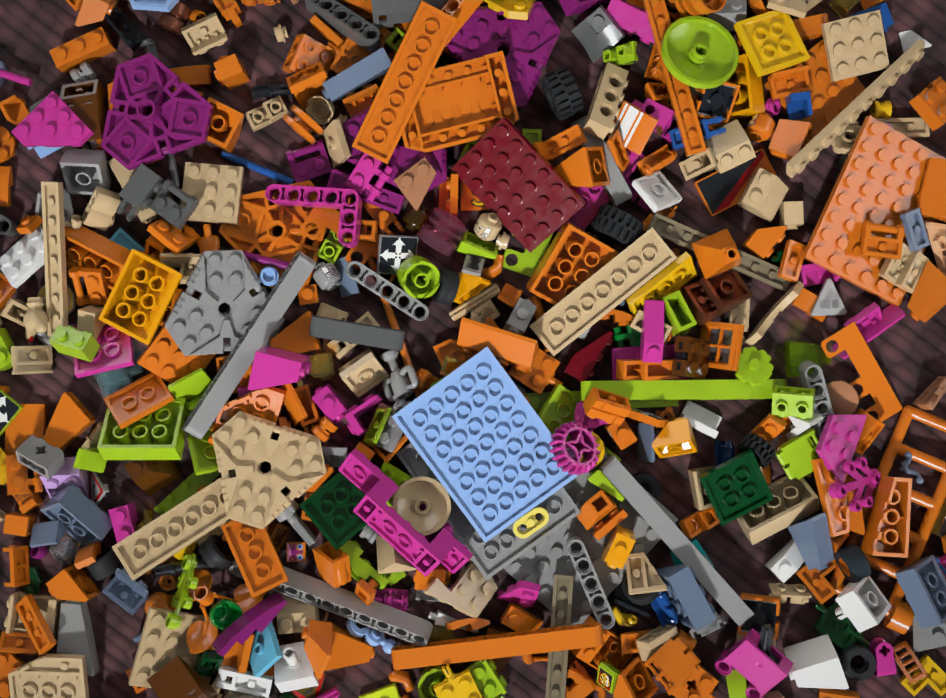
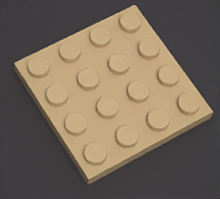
M149 607L128 681L129 686L152 688L147 679L177 655L194 670L197 654L189 652L186 634L190 625L195 621L202 620L205 622L204 615L180 611L179 616L182 617L181 625L173 630L166 628L165 622L169 612L174 613L175 610ZM201 676L208 684L210 683L211 677Z

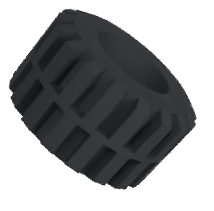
M561 67L542 76L544 94L550 108L560 121H564L584 111L583 98L573 75L566 67Z
M600 205L590 224V228L597 235L624 248H627L636 241L644 228L637 218L611 205Z

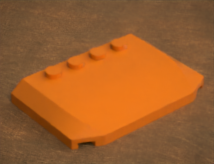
M503 51L435 68L402 134L405 148L428 153L482 139L504 116L512 124L518 121L519 116Z

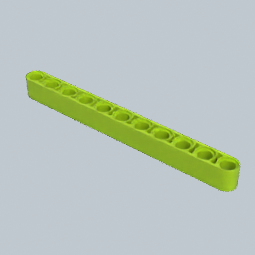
M739 379L581 381V401H584L589 396L593 387L629 398V401L772 399L774 387L787 386V379H765L762 385L751 386L749 382L742 383Z

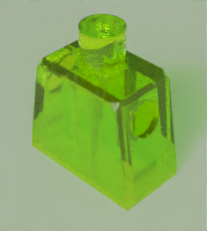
M784 341L786 378L799 377V365L803 361L810 360L821 367V369L822 364H830L832 358H828L824 352H821V345ZM813 367L808 370V375L813 372Z

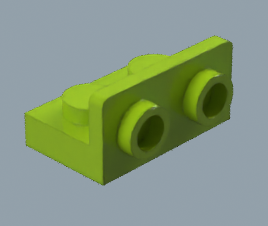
M492 659L478 660L466 667V670H470L484 698H495L501 693L503 695L507 693L506 686L508 684L502 675L499 676L495 671L497 667Z

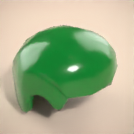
M223 599L213 604L210 609L209 618L214 626L223 630L242 615V610L234 601Z

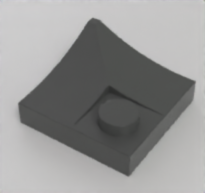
M602 5L571 30L593 63L603 55V51L612 48L626 35Z

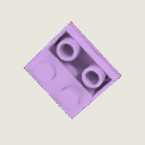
M64 457L65 464L50 480L40 475V479L50 499L63 488L70 485L78 487L83 495L88 499L90 498L89 471L73 467L76 457Z

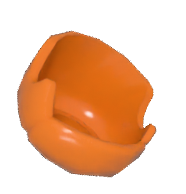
M165 592L151 594L145 602V613L147 614L149 607L175 610L176 607H171L173 595Z

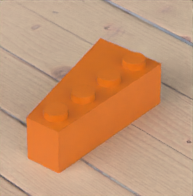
M881 476L861 545V550L864 554L908 558L912 478Z

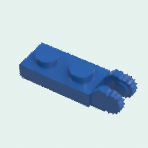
M722 116L699 121L704 141L727 132L725 127L710 132L709 125L723 121ZM679 128L670 130L669 134L673 149L683 148Z

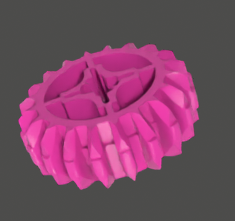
M574 421L564 423L556 428L554 434L550 437L553 441L549 443L553 447L549 452L554 454L552 460L557 461L556 467L562 466V472L568 471L569 475H581L596 466L595 463L599 460L597 455L601 452L597 450L600 444L595 442L597 437L592 436L593 430H587V425L582 426L581 422L575 423ZM570 434V438L566 441L567 435Z

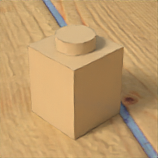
M803 201L782 202L779 207V226H786V230H797L799 226L804 224Z

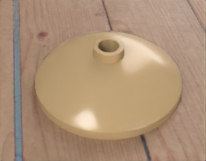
M415 477L404 482L396 491L392 508L404 520L408 521L418 533L427 536L439 531L446 524L451 512V500L444 486L437 480L429 477ZM426 504V510L421 511L420 505Z

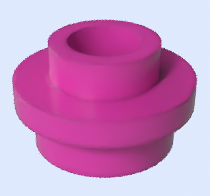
M768 98L765 102V112L770 114L771 117L778 115L781 110L780 101Z

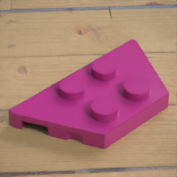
M828 415L816 452L823 459L826 468L835 475V482L844 483L847 473L843 470V463L845 461H852L867 415Z

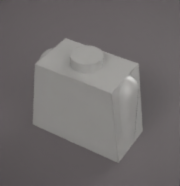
M519 298L503 330L522 336L537 306L533 305L529 299Z

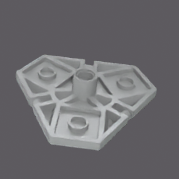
M242 250L203 251L186 283L188 285L186 291L181 292L164 323V326L184 356L223 354V351H230L231 353L269 295L267 290L262 288L261 280ZM254 288L256 293L251 296L248 291ZM195 290L200 292L198 298L192 296ZM222 303H227V311L219 312V306ZM283 316L263 347L271 345L270 340L278 334L285 321ZM223 338H229V343L223 344Z

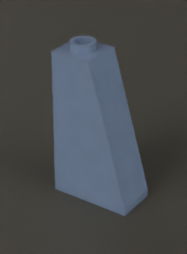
M382 47L322 83L324 89L321 91L326 99H331L332 102H335L387 73L392 62Z

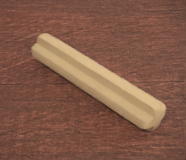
M493 284L450 310L449 315L452 320L456 321L485 300L500 294L501 291L498 285Z

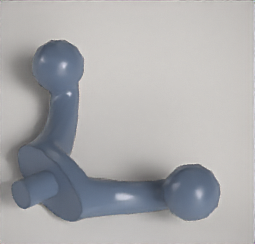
M905 452L904 457L906 460L902 462V467L899 470L904 471L906 474L916 475V482L922 484L924 479L921 474L908 466L912 461V453Z

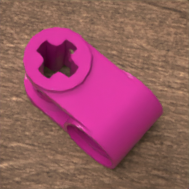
M874 637L869 644L870 651L874 654L877 661L874 676L880 677L896 674L893 647L883 638Z

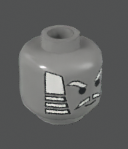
M321 262L315 267L316 271L313 274V278L320 289L331 291L341 284L342 276L333 263L325 264V262Z

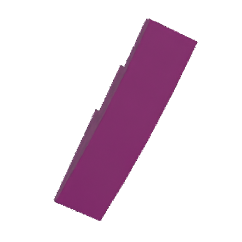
M277 592L259 602L228 626L212 643V646L218 654L224 657L236 642L243 645L255 630L262 633L287 604V601Z

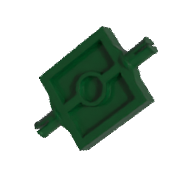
M835 599L827 607L820 604L818 600L816 601L818 605L814 603L813 607L821 612L820 618L813 625L824 635L828 634L830 640L842 650H845L856 641L868 647L865 643L869 645L870 641L862 636L863 632H858L848 617L843 620L838 619V616H841L842 613L836 616L835 609L840 606Z

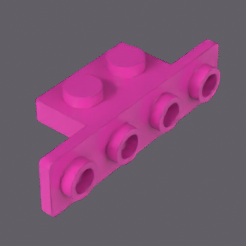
M874 302L853 318L848 319L843 326L846 327L855 322L867 344L904 318L906 314L894 304L881 311L880 306ZM838 343L832 346L833 351L838 349ZM846 350L838 354L843 359L849 357Z

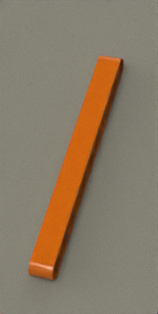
M592 622L428 642L425 646L416 644L401 645L391 648L393 669L402 670L596 647L603 645L604 639L601 623Z

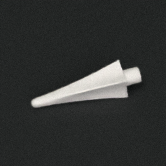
M437 610V613L430 611L428 619L433 620V623L438 626H446V622L456 620ZM463 626V627L458 628V629L467 630V629H466V626ZM477 629L471 632L478 633L479 630Z

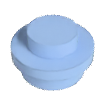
M265 267L261 270L259 277L264 285L273 286L279 280V273L273 267Z

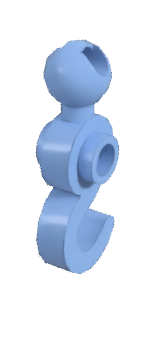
M347 620L346 626L349 633L358 638L364 636L365 641L369 645L378 646L380 644L387 654H391V648L398 646L394 639H385L384 632L368 626L360 629L356 626L355 621Z

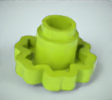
M753 346L744 348L740 353L738 371L735 372V376L742 383L749 382L751 386L762 385L765 379H769L772 375L774 366L769 363L771 357L765 350L758 351Z

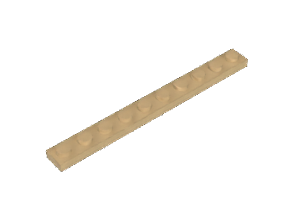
M918 39L787 163L786 174L791 178L797 173L800 174L805 169L806 164L814 161L823 148H828L837 135L840 136L850 123H854L858 119L861 112L867 111L876 98H881L889 86H893L902 74H906L915 61H920L925 53V42Z

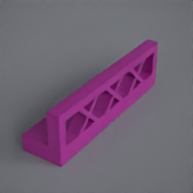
M340 168L332 169L327 188L352 189L345 184L351 172ZM370 181L371 184L375 185V181ZM385 185L381 188V194L376 196L373 202L367 199L370 193L368 189H365L361 195L362 201L396 214H400L403 202L406 200L401 191Z

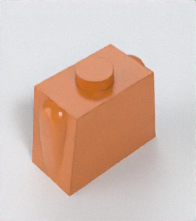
M779 119L776 129L773 130L770 136L771 142L768 147L770 154L790 161L809 143L814 130L811 122Z
M329 541L312 549L320 578L334 588L352 581L349 555L341 549L336 551Z

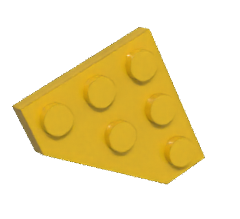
M536 0L484 1L495 12H504V17L508 19L528 20Z

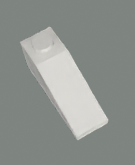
M792 538L765 564L770 572L783 583L804 562L794 539Z

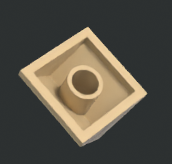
M715 465L688 469L693 505L698 510L712 507L698 475L714 468Z
M380 535L376 537L378 574L417 570Z

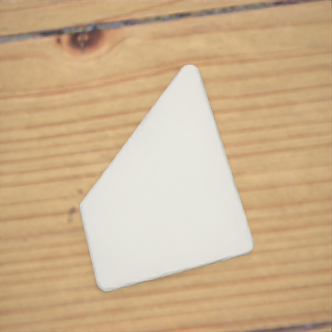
M912 30L899 33L903 52L907 51L918 39L925 42L924 48L932 46V44Z

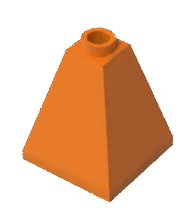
M602 146L583 147L554 167L570 186L599 187L610 185Z
M727 228L691 243L705 279L741 264L740 254Z
M327 621L332 623L331 657L325 668L326 671L368 663L370 658H374L375 647L369 645L365 639L352 636L348 630L331 621Z

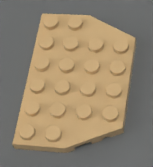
M45 654L11 670L8 674L10 698H89L85 655Z

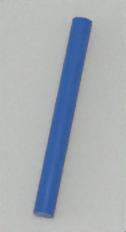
M225 150L221 153V157L284 184L290 185L294 183V179L235 154Z

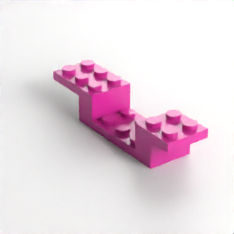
M356 448L348 455L338 470L365 494L353 511L425 577L440 563L454 574L470 560L473 554L444 528L428 542L424 535L418 533L408 521L397 514L394 508L386 504L399 489L395 482L382 473L379 467L371 463Z

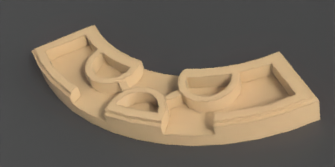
M801 281L796 282L760 320L745 341L748 346H752L760 340L779 312H782L799 296L804 287Z

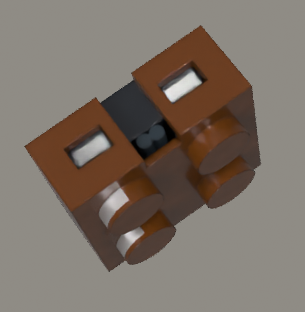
M676 336L674 346L675 359H673L671 375L706 380L710 341Z

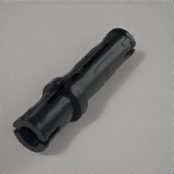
M199 557L195 570L210 567L202 557ZM171 560L170 563L157 565L153 568V572H155L153 573L154 577L172 574V576L177 575V573L184 570L181 567L182 561L175 562V560Z

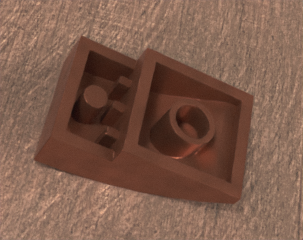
M729 269L708 279H705L703 276L700 281L684 287L681 291L699 326L727 313L753 296L741 276L734 269Z

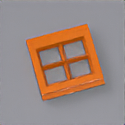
M709 321L701 326L700 339L710 341L708 368L738 371L745 325Z

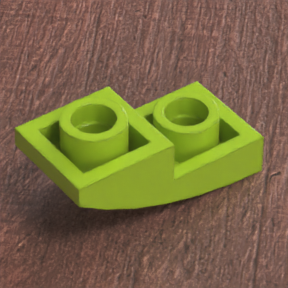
M332 230L329 232L316 255L333 264L344 248L335 232Z
M736 669L732 670L731 674L726 675L729 698H748L746 696L747 679Z

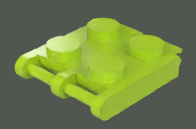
M810 428L780 445V450L775 452L777 459L790 480L795 477L799 480L813 472L811 460L820 458L816 452L819 441L815 435L816 431L814 428Z

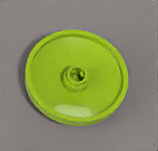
M702 16L680 18L669 26L662 38L661 56L665 66L676 79L688 86L699 89L718 87L728 81L737 68L739 52L734 38L725 27L712 19Z

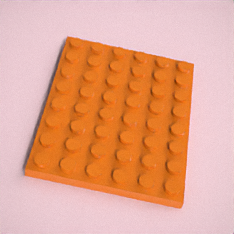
M866 116L802 257L884 301L900 306L906 291L878 275L886 258L860 255L863 232L862 223L864 220H870L872 223L902 225L900 214L915 209L917 206L928 158H946L876 118ZM922 216L924 225L930 222L938 223L937 220ZM871 231V236L892 239L895 237L892 233ZM904 232L903 243H905V244L909 247L908 242H907V239H906V235H905V232ZM926 247L919 249L917 251L923 254Z

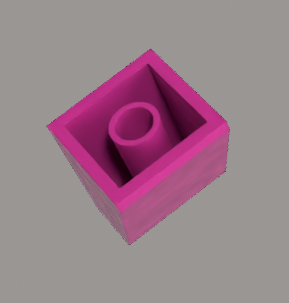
M265 345L255 351L248 390L300 381L310 373L312 363L309 362L310 356Z

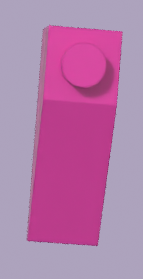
M644 299L639 357L642 362L662 363L664 300Z

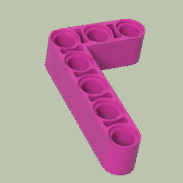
M272 184L266 188V198L277 205L340 209L339 242L347 248H354L359 243L363 201L361 195L355 190ZM279 190V197L273 199V193ZM299 192L298 198L292 200V194ZM313 193L318 194V197L315 201L310 200V197ZM333 194H336V195H337L336 201L330 203V202H329L330 196L333 195ZM355 195L356 201L349 204V197ZM353 214L354 221L352 223H347V217ZM347 234H352L353 238L351 242L346 243L345 236Z

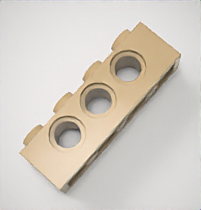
M610 62L606 64L601 72L583 131L603 140L608 133L611 134L616 125L613 121L620 112L618 105L622 103L625 95L622 92L629 83L627 79L629 71Z

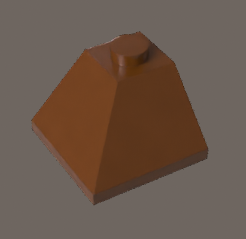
M132 460L124 465L132 480L149 496L183 475L174 460Z

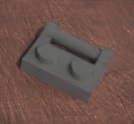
M167 179L149 208L181 230L199 205V200L189 196L176 187L173 181ZM172 192L186 202L187 206L185 209L170 199L168 195Z

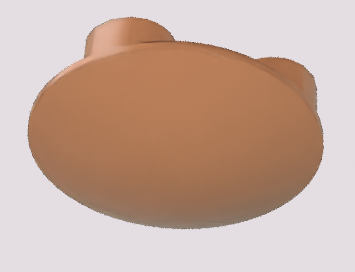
M844 380L826 384L834 415H851L856 410L859 402L858 394L854 387Z

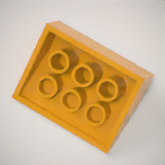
M132 249L98 319L149 345L183 274L143 251Z

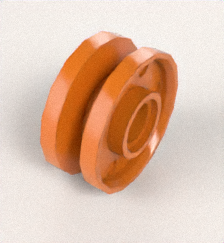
M293 104L290 109L296 116L292 118L285 114L282 118L293 130L313 145L316 140L311 133L314 131L322 135L324 130L309 115Z

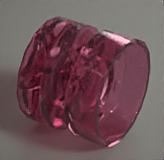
M434 207L432 211L438 218L433 215L428 216V219L434 225L423 224L417 236L436 251L451 257L457 248V244L452 238L462 240L463 236L458 231L466 234L469 229L454 214Z

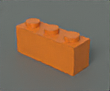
M103 27L49 50L57 69L64 74L69 73L73 68H79L80 64L84 61L91 63L117 51L110 34Z

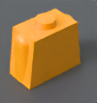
M620 524L615 526L600 557L610 568L616 569L618 567L623 569L636 542L634 531Z

